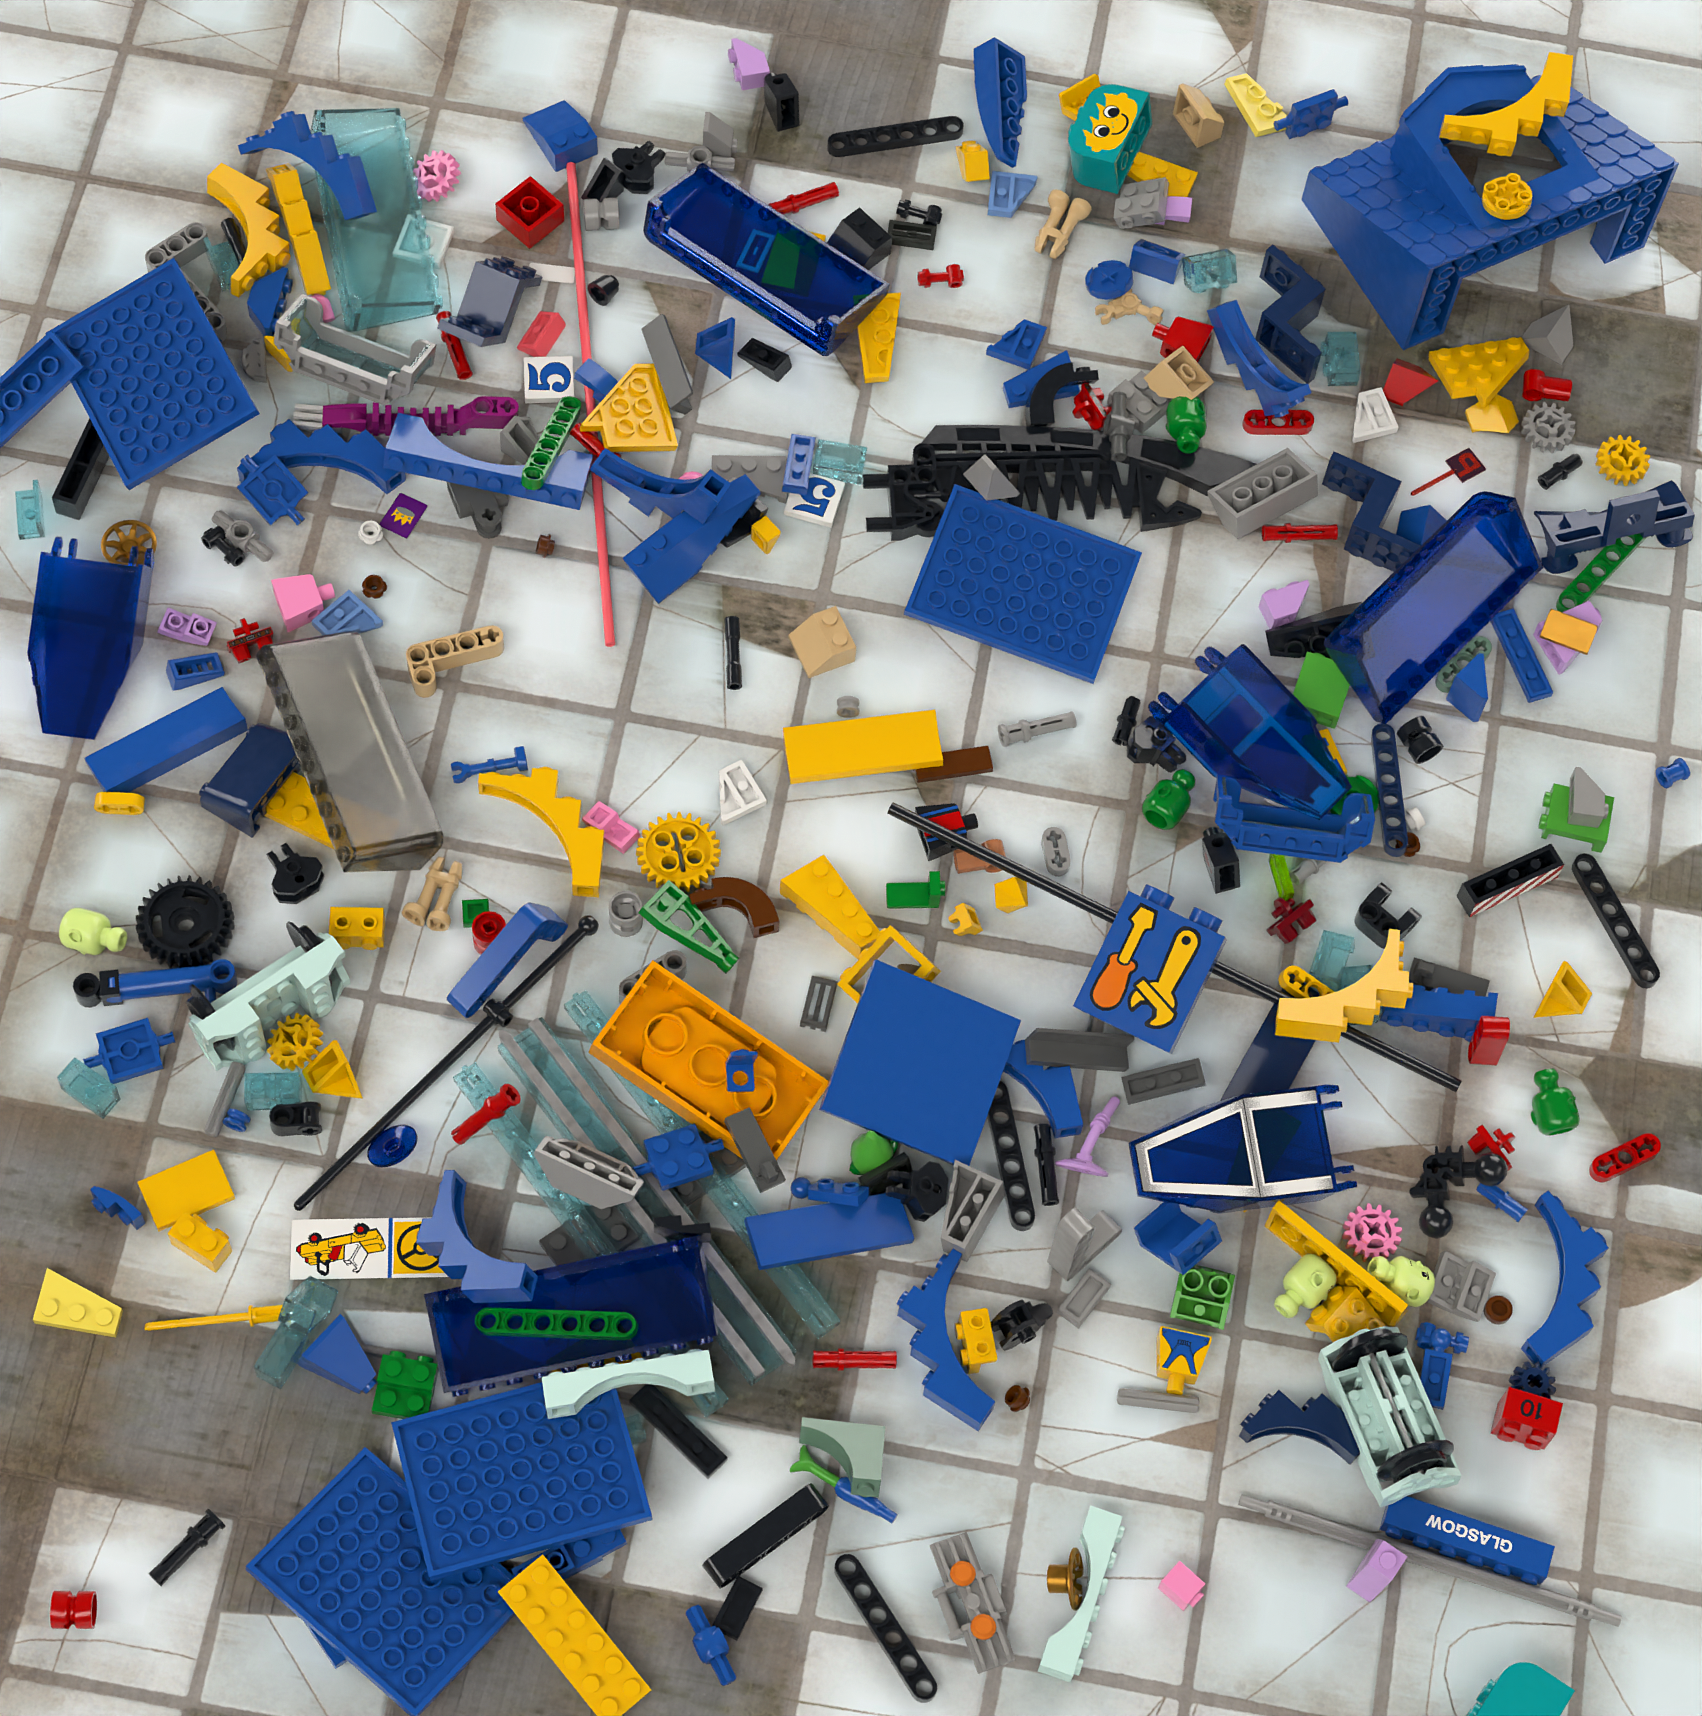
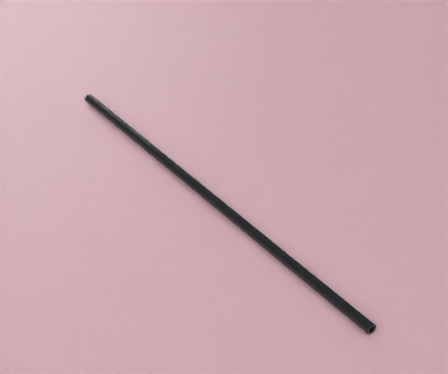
M894 802L889 807L887 814L1113 924L1118 912ZM1219 961L1216 962L1211 972L1276 1005L1279 1003V998H1292ZM1347 1025L1346 1033L1341 1032L1342 1037L1454 1092H1457L1462 1080Z

